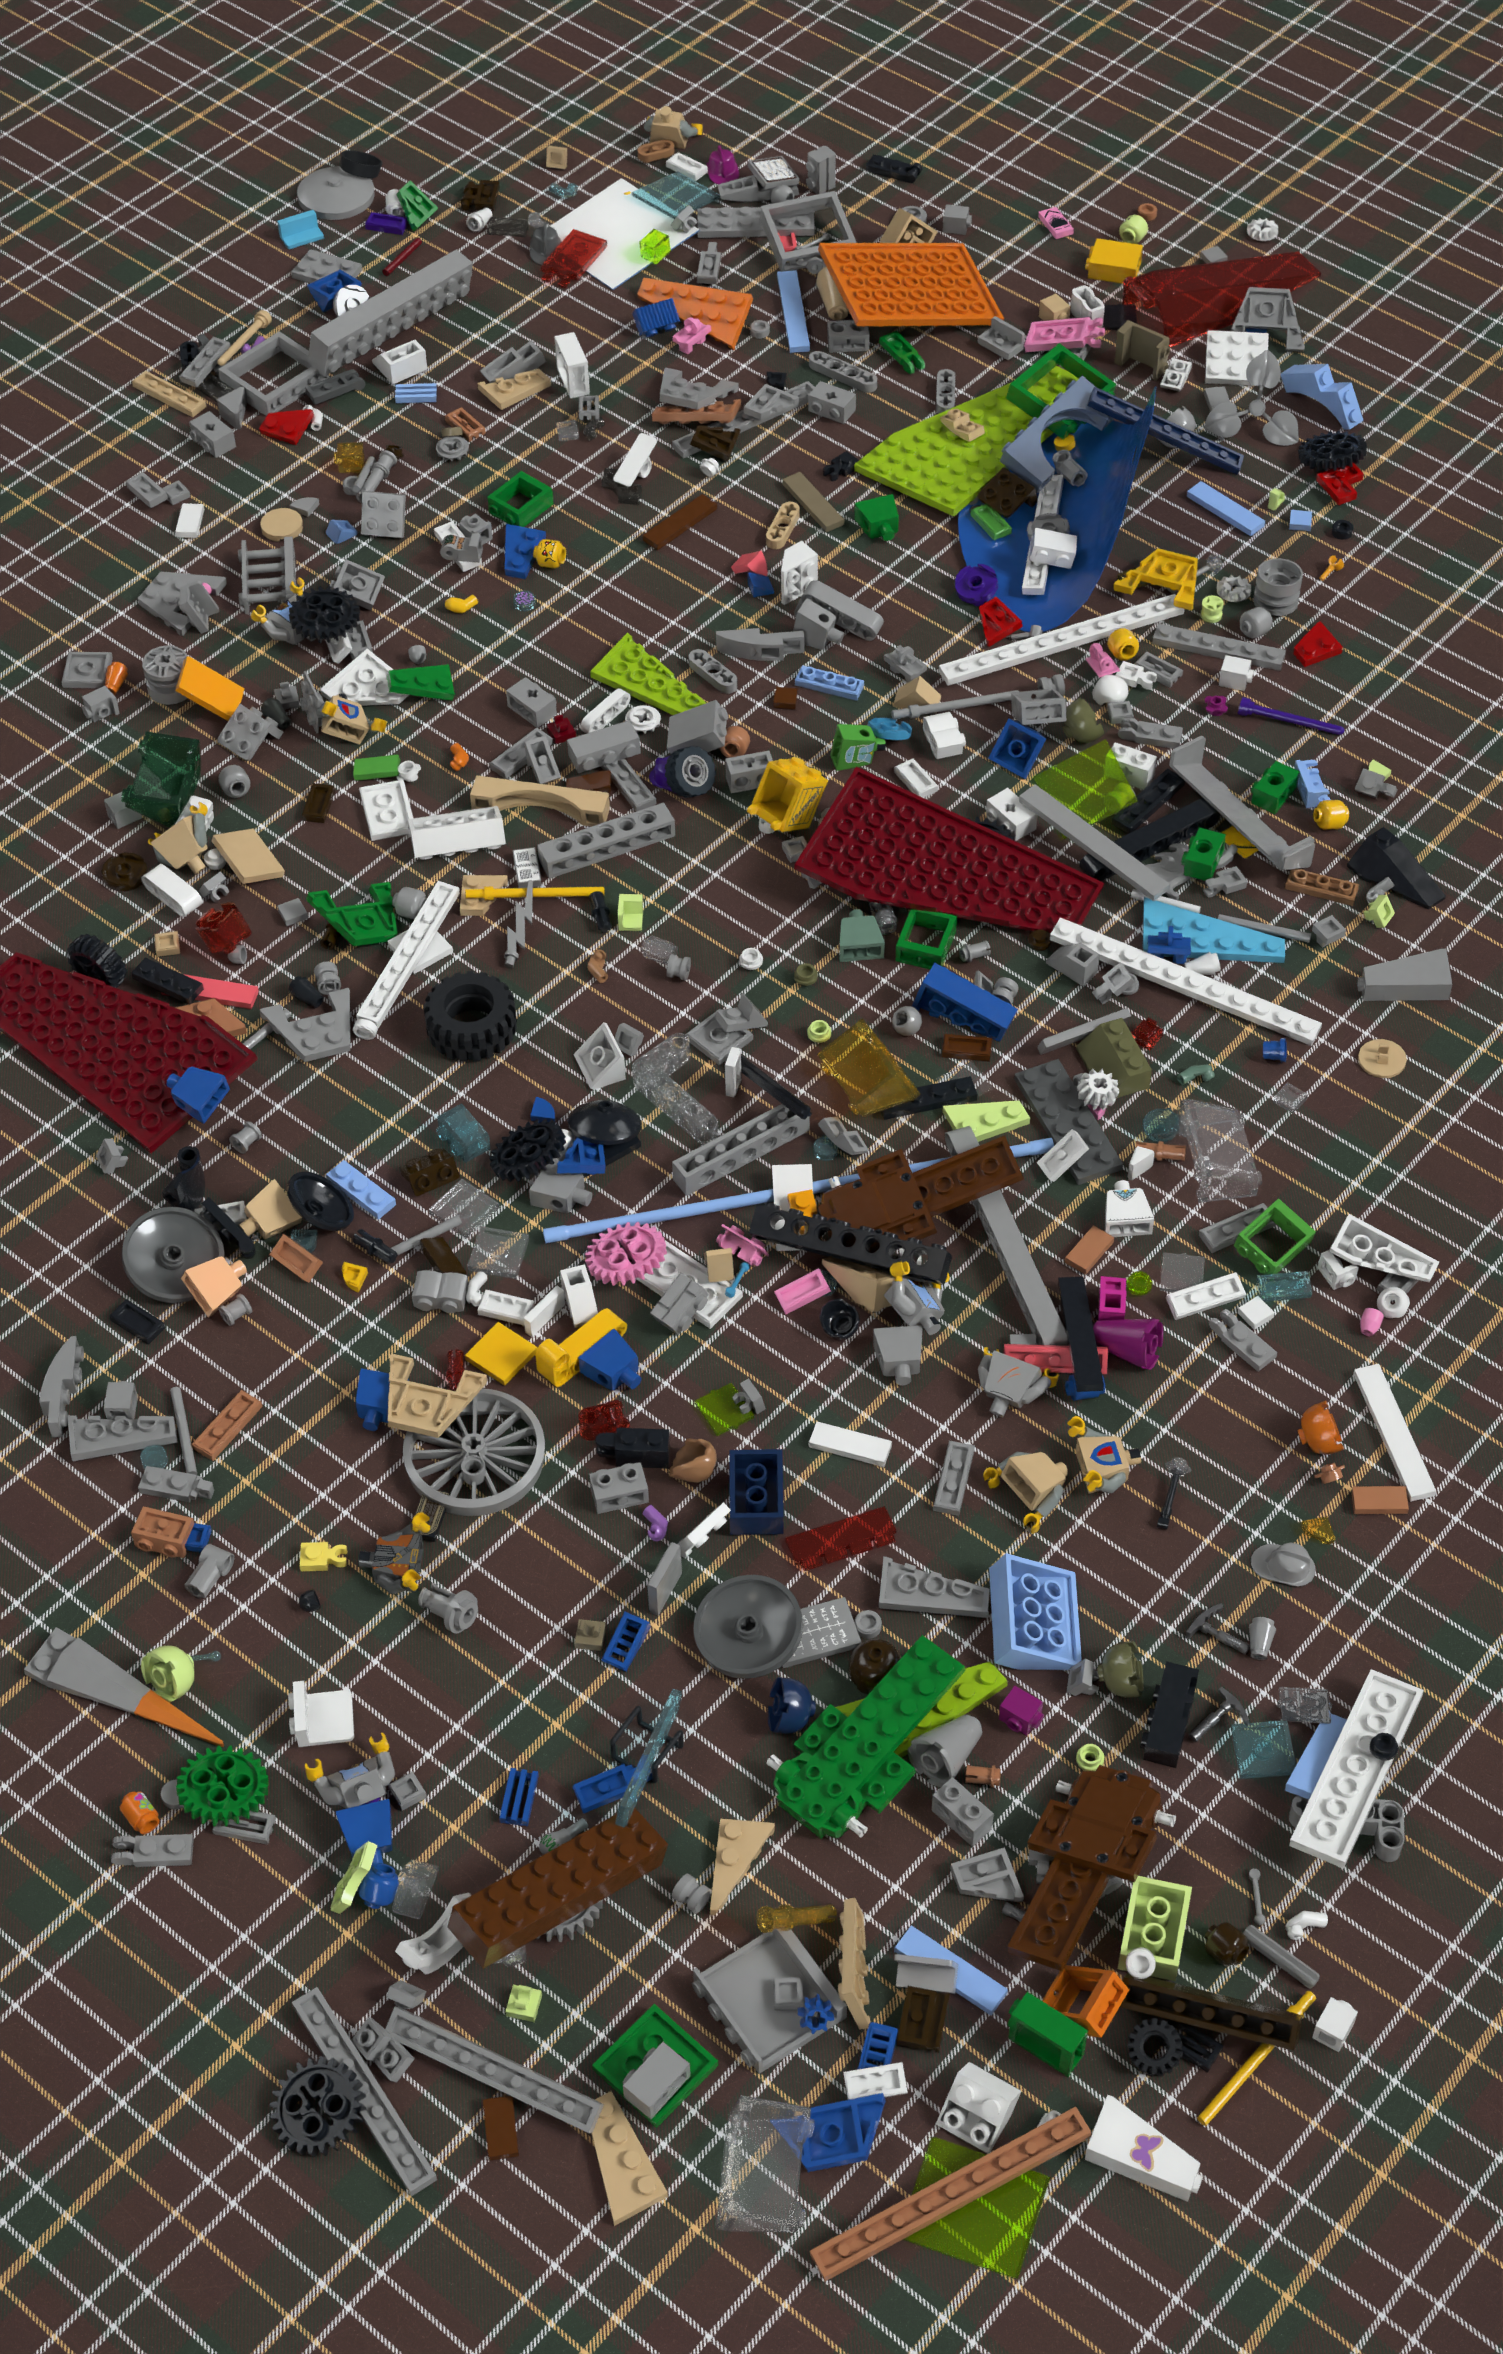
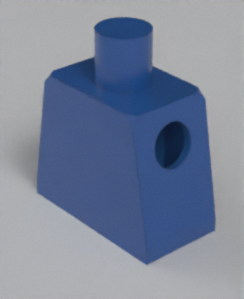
M189 1067L182 1077L172 1073L166 1083L167 1087L172 1088L171 1095L175 1104L203 1124L230 1090L224 1075L195 1067Z
M612 1329L578 1357L580 1373L610 1391L616 1390L623 1383L630 1389H635L641 1382L642 1378L636 1373L639 1369L638 1357L615 1329Z
M361 1368L356 1396L358 1417L364 1419L362 1425L365 1429L376 1431L380 1422L388 1423L389 1373Z
M389 1799L336 1811L338 1823L352 1858L355 1851L369 1841L377 1845L371 1866H374L376 1863H383L382 1853L392 1851V1820Z

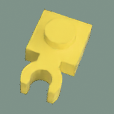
M328 1542L301 1543L300 1570L328 1571V1564H333L340 1568L346 1567V1558H338L337 1556L347 1554V1546L341 1544L329 1549Z

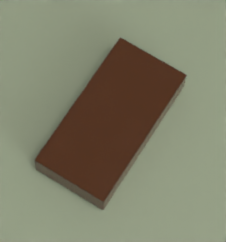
M944 1034L942 1057L990 1062L992 1038Z
M504 2096L483 2099L489 2161L519 2157L513 2097Z

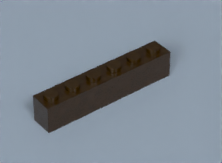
M1128 1973L1123 1978V1983L1128 1987L1129 1991L1120 2005L1122 2008L1293 2051L1298 2045L1303 2019L1301 2014L1152 1977L1137 1979Z

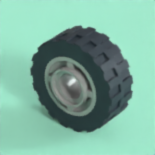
M698 746L681 748L671 753V756L667 759V764H665L666 782L671 787V790L677 793L676 795L683 796V798L696 797L707 793L712 788L716 776L712 757L707 754V751L702 750Z

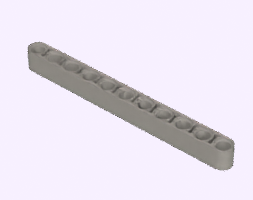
M970 1126L945 1132V1141L951 1157L980 1146ZM1001 1190L973 1200L972 1203L1032 1334H1036L1037 1345L1069 1346L1066 1330Z

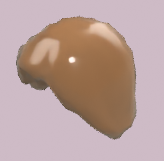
M686 1439L685 1446L677 1452L672 1462L673 1466L670 1468L669 1477L694 1483L708 1480L717 1464V1453L713 1445L703 1439Z

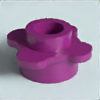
M1207 696L1205 698V703H1207L1206 711L1212 716H1220L1227 712L1228 707L1225 704L1227 698L1224 696Z

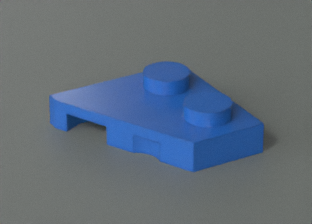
M577 1137L573 1142V1146L566 1151L565 1159L557 1163V1173H587L590 1175L605 1173L606 1165L603 1145L586 1142Z

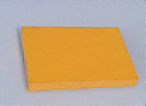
M187 656L184 659L175 691L229 721L241 703L245 688Z

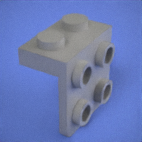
M239 704L218 736L217 741L244 760L250 761L268 733L280 739L284 732L277 728L279 723L267 716L266 719L261 718L263 713L253 706L249 710L242 704Z

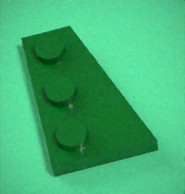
M449 664L389 670L386 676L389 692L450 701L453 700L455 695Z

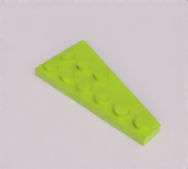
M991 1661L966 1668L962 1676L898 1746L894 1753L901 1758L908 1754V1748L911 1746V1741L914 1738L967 1714L1005 1688L1008 1680ZM864 1699L835 1708L849 1717Z

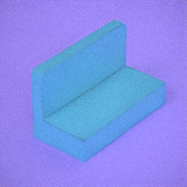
M314 210L277 221L279 236L288 249L324 238L323 233L318 227L317 216Z

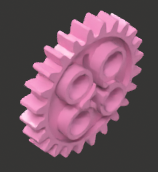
M627 1222L625 1227L617 1224L616 1230L607 1228V1234L599 1233L600 1239H592L593 1245L587 1246L588 1252L585 1253L587 1268L590 1275L595 1276L596 1281L602 1279L603 1284H606L611 1280L612 1286L621 1281L622 1286H624L627 1280L634 1284L636 1278L639 1277L644 1280V1274H654L652 1268H660L659 1262L665 1261L664 1255L667 1254L664 1237H662L661 1231L657 1232L655 1226L649 1228V1224L646 1223L641 1227L639 1222L631 1226Z

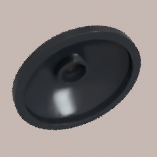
M596 1100L576 1107L568 1116V1128L572 1134L586 1142L600 1145H615L634 1139L640 1133L641 1119L634 1110L624 1104L611 1100Z
M298 1172L289 1179L286 1187L289 1201L294 1210L305 1221L327 1231L344 1230L351 1224L354 1218L352 1204L346 1194L332 1181L312 1172Z

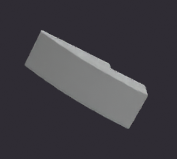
M529 341L517 351L511 347L481 369L480 372L490 383H494L497 378L503 377L504 380L515 378L516 374L532 371L547 361L541 350L532 341Z

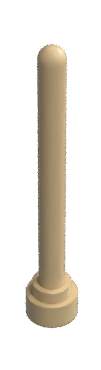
M260 310L254 316V323L218 359V364L220 366L225 365L259 328H266L272 321L271 315L265 310Z

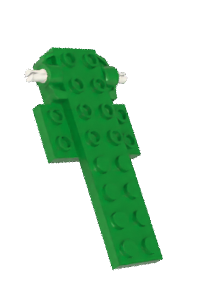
M922 1635L849 1717L829 1704L794 1743L795 1749L801 1753L798 1757L786 1760L784 1763L775 1755H771V1759L767 1760L766 1764L777 1771L773 1785L778 1794L776 1798L779 1806L820 1839L824 1835L840 1838L849 1829L859 1837L864 1836L863 1833L865 1834L868 1828L857 1820L861 1811L868 1805L880 1814L916 1773L915 1768L894 1753V1751L966 1671L965 1666Z

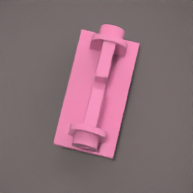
M1094 643L1090 646V657L1085 659L1099 678L1105 675H1113V673L1120 671L1106 652H1103L1102 646L1099 643Z
M724 1224L721 1225L725 1233L719 1234L716 1239L720 1248H732V1254L734 1255L740 1247L741 1250L737 1257L751 1266L760 1265L762 1254L767 1257L769 1256L764 1249L765 1244L754 1237L749 1240L743 1236L745 1233L734 1225L731 1228Z

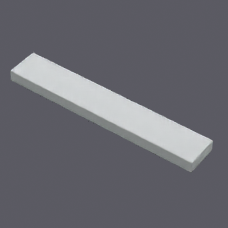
M1375 1364L1354 1369L1353 1375L1403 1486H1406L1409 1501L1435 1496L1436 1489L1380 1365Z

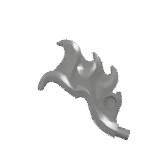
M1178 843L1169 846V850L1176 852L1156 854L1154 859L1161 860V862L1145 865L1170 884V889L1165 894L1174 900H1179V893L1174 892L1173 889L1192 878L1184 875V865H1181L1183 854L1185 851L1188 852L1189 848L1187 845ZM1231 844L1224 851L1216 869L1226 866L1233 860L1234 854L1238 851L1235 845Z

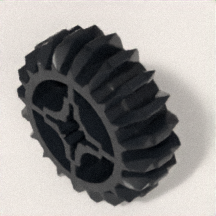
M81 934L69 945L66 956L68 963L72 965V970L104 981L106 985L115 988L123 983L127 973L126 964L121 961L122 957L116 953V950L112 949L110 944H106L103 939H98L95 935Z

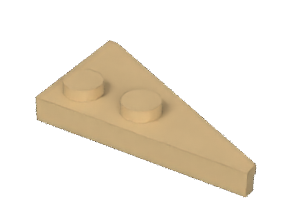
M720 1819L710 1915H716L726 1904L731 1891L736 1884L739 1885L749 1870L751 1862L758 1857L768 1837L773 1835L775 1823Z

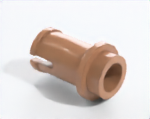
M967 1765L965 1782L987 1784L994 1788V1785H1000L1001 1769L996 1768V1765H993L992 1768Z

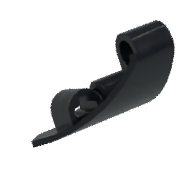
M186 1146L180 1149L177 1154L181 1172L177 1173L164 1188L162 1196L170 1203V1207H180L194 1211V1209L199 1208L203 1199L205 1174L199 1150L196 1147Z

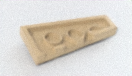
M856 1898L844 1899V1912L840 1913L843 1935L839 1937V1943L843 1955L842 1959H839L842 1983L838 1984V1993L841 2001L846 2002L860 2030L868 2028L870 2023V2017L867 2016L864 2010V2005L869 2004V1992L866 1990L863 1977L868 1976L867 1964L862 1952L866 1950L864 1915Z
M612 2091L595 2099L603 2103L604 2106L591 2134L615 2226L667 2198L668 2192Z

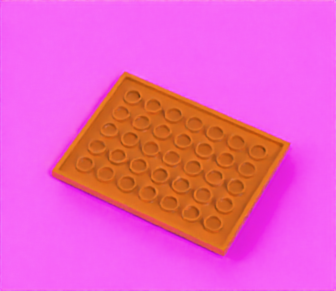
M963 243L819 244L818 251L856 326H991V320L994 316L1004 321L1002 313Z

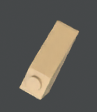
M832 1257L822 1259L823 1266L855 1303L865 1306L866 1310L878 1312L882 1308L892 1306L884 1294L892 1286V1281H894L895 1277L868 1266Z

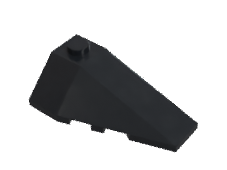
M1385 827L1368 836L1347 863V867L1369 883L1371 881L1379 883L1386 877H1389L1395 885L1391 888L1392 890L1403 894L1404 899L1428 910L1446 898V895L1401 840Z

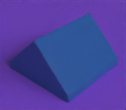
M338 270L307 286L322 312L333 308V300L339 289L347 285H358L361 287L362 284L358 279L342 270Z

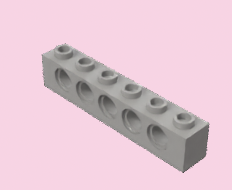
M663 802L538 844L539 862L550 879L674 837L675 820Z
M780 1104L672 1162L673 1181L688 1196L810 1131V1117H807L805 1120L801 1119L783 1104Z

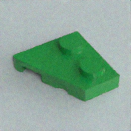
M411 180L396 194L414 232L438 210V207Z

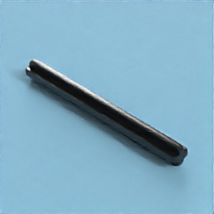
M741 1055V1073L801 1119L805 1120L807 1117H811L810 1106Z

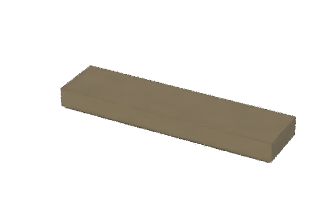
M801 472L782 479L783 486L825 532L844 525V518Z

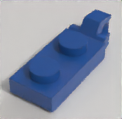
M647 1763L633 1768L632 1765L625 1766V1764H622L576 1783L572 1787L584 1814L635 1793L641 1789V1784L652 1780V1773Z

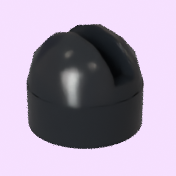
M314 1589L301 1594L299 1604L303 1611L314 1612L321 1609L320 1601Z

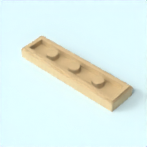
M144 371L132 381L134 388L192 418L206 408V401L148 371Z

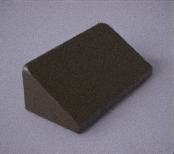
M443 1237L423 1238L420 1240L421 1251L436 1272L442 1274L449 1272L467 1274Z

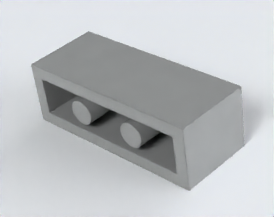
M630 720L567 740L568 755L578 773L641 754L640 738Z

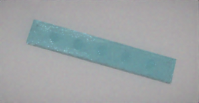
M672 1689L619 1804L616 1825L625 1827L630 1820L652 1771V1765L658 1758L677 1716L682 1691Z

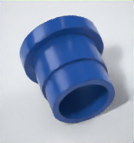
M1281 1038L1280 1041L1263 1042V1059L1286 1062V1038Z

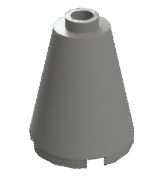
M965 1714L914 1738L911 1741V1746L908 1748V1756L916 1772L919 1775L924 1773L930 1778L927 1782L938 1787H942L950 1778H955L982 1736L981 1724L977 1718Z

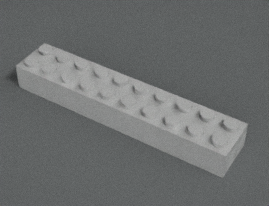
M456 249L311 332L308 363L318 369L323 376H326L331 372H335L343 365L349 364L360 355L366 354L374 347L380 346L386 340L394 338L398 333L409 329L417 322L423 321L429 315L437 313L446 305H450L460 297L466 296L470 290L473 262Z

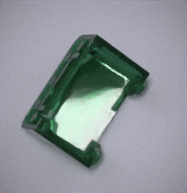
M146 731L144 739L140 740L138 745V753L141 754L142 761L134 785H128L127 789H123L121 801L125 802V807L171 828L177 822L190 797L194 795L200 778V740Z

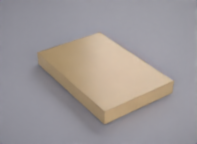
M254 828L213 835L212 843L242 884L284 877L285 870Z

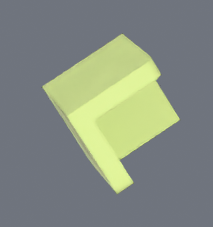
M619 894V930L641 931L643 923V894Z

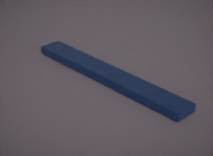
M1096 387L1093 388L1087 404L1092 409L1131 425H1134L1144 412V409ZM1153 414L1147 434L1236 475L1239 473L1244 455Z

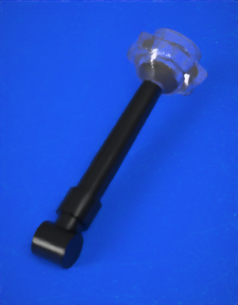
M1175 1457L1165 1463L1166 1468L1173 1476L1164 1507L1161 1509V1517L1158 1519V1528L1168 1529L1179 1477L1191 1472V1468L1183 1458Z

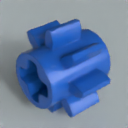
M817 1994L816 1998L811 1999L804 1997V2007L797 2008L798 2016L803 2017L800 2020V2027L808 2026L812 2034L821 2029L827 2031V2021H834V2013L829 2011L832 2007L831 2001L824 2002L820 1999V1994Z

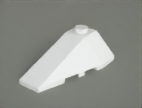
M1348 1214L1329 1252L1352 1264L1425 1282H1430L1439 1264V1261L1351 1214Z

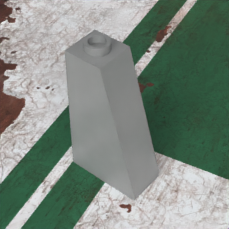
M1438 949L1364 967L1362 977H1358L1357 981L1358 991H1362L1363 1001L1449 1000L1452 979L1447 950Z

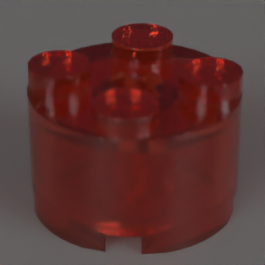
M234 902L220 904L222 908L217 911L214 908L208 910L196 922L197 927L195 929L211 953L222 951L224 954L231 953L236 949L238 942L252 934L249 925Z

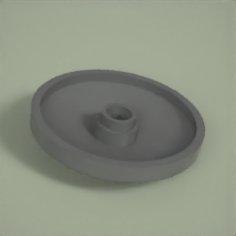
M180 1207L158 1208L139 1217L128 1229L122 1246V1264L130 1282L146 1296L167 1303H182L194 1300L195 1298L181 1280L184 1272L221 1256L224 1258V1246L215 1227L200 1214Z
M742 1575L720 1583L702 1600L694 1619V1637L704 1660L716 1671L734 1678H757L777 1670L793 1656L803 1634V1617L798 1601L793 1593L779 1581L762 1575Z

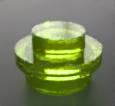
M1136 1271L1128 1277L1127 1289L1134 1295H1146L1152 1289V1280L1147 1273Z

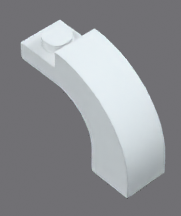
M470 1893L453 1896L440 1919L425 1934L399 1943L395 1952L403 1958V1962L407 1966L420 1969L424 1974L432 1973L451 1960L463 1947L448 1929V1923L452 1907L472 1896Z

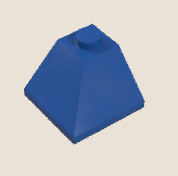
M1008 718L988 759L1026 779L1046 738L1027 725H1022L1019 721Z

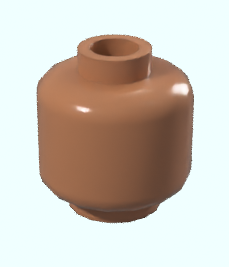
M728 727L726 729L725 746L719 748L721 753L727 758L744 755L750 744V735L742 727Z

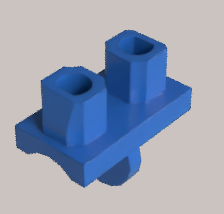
M1168 926V932H1158V936L1148 935V953L1163 959L1164 954H1173V962L1176 964H1184L1187 956L1191 955V938L1182 937V933H1173V926Z

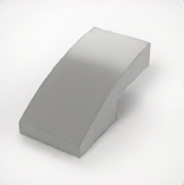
M838 1116L823 1118L818 1123L825 1135L843 1151L851 1155L864 1154L869 1151L857 1131L847 1132Z

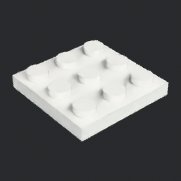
M1208 330L1205 383L1253 386L1247 380L1246 369L1252 359L1268 350L1269 333Z

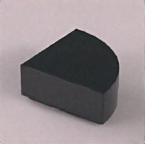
M766 372L768 385L784 391L787 373Z

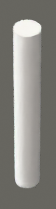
M1133 889L1131 898L1144 901V897L1148 898L1139 890ZM1163 896L1156 899V901L1200 913L1201 906Z

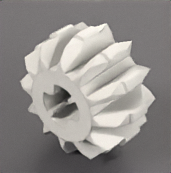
M1103 1068L1099 1073L1092 1069L1089 1071V1074L1084 1073L1077 1085V1091H1079L1078 1099L1084 1100V1106L1092 1105L1093 1111L1097 1109V1106L1104 1111L1107 1105L1112 1106L1119 1094V1088H1117L1118 1080L1112 1079V1073L1104 1074Z

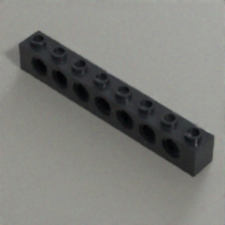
M766 1203L765 1206L756 1205L748 1232L756 1239L890 1272V1267L893 1263L906 1261L909 1263L910 1272L904 1276L940 1285L945 1284L952 1260V1255L946 1251L947 1247L935 1243H932L931 1247L922 1245L921 1240L908 1237L907 1241L898 1239V1235L891 1232H884L883 1235L874 1233V1229L866 1226H860L859 1229L850 1227V1223L842 1220H836V1223L828 1222L824 1216L813 1214L812 1217L804 1216V1212L789 1208V1211L780 1210V1206L772 1203ZM784 1219V1226L779 1230H775L776 1223ZM804 1225H808L807 1233L800 1236L798 1234L799 1229ZM827 1231H832L831 1238L828 1241H822L823 1234ZM856 1237L855 1244L851 1247H846L847 1239ZM872 1244H880L877 1252L869 1253V1248ZM897 1249L904 1250L901 1258L893 1259V1254ZM921 1255H928L925 1264L917 1265V1259Z

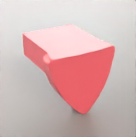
M762 551L743 554L731 566L735 574L749 571L767 576V564Z

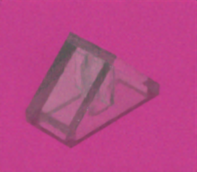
M413 1859L399 1871V1885L394 1897L392 1912L420 1920L439 1867Z

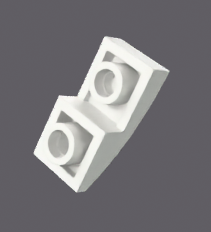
M1172 358L1160 387L1180 392L1189 376L1192 362Z

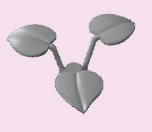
M1265 350L1252 359L1246 369V377L1249 383L1253 386L1260 385L1257 400H1253L1250 403L1249 409L1238 413L1236 405L1232 402L1218 404L1207 416L1204 425L1205 430L1219 437H1232L1241 428L1239 416L1251 413L1253 416L1263 415L1269 421L1264 425L1263 433L1271 443L1288 446L1299 441L1298 423L1295 416L1289 411L1281 410L1277 411L1271 418L1265 413V404L1261 401L1263 387L1274 388L1281 376L1279 363L1272 352Z

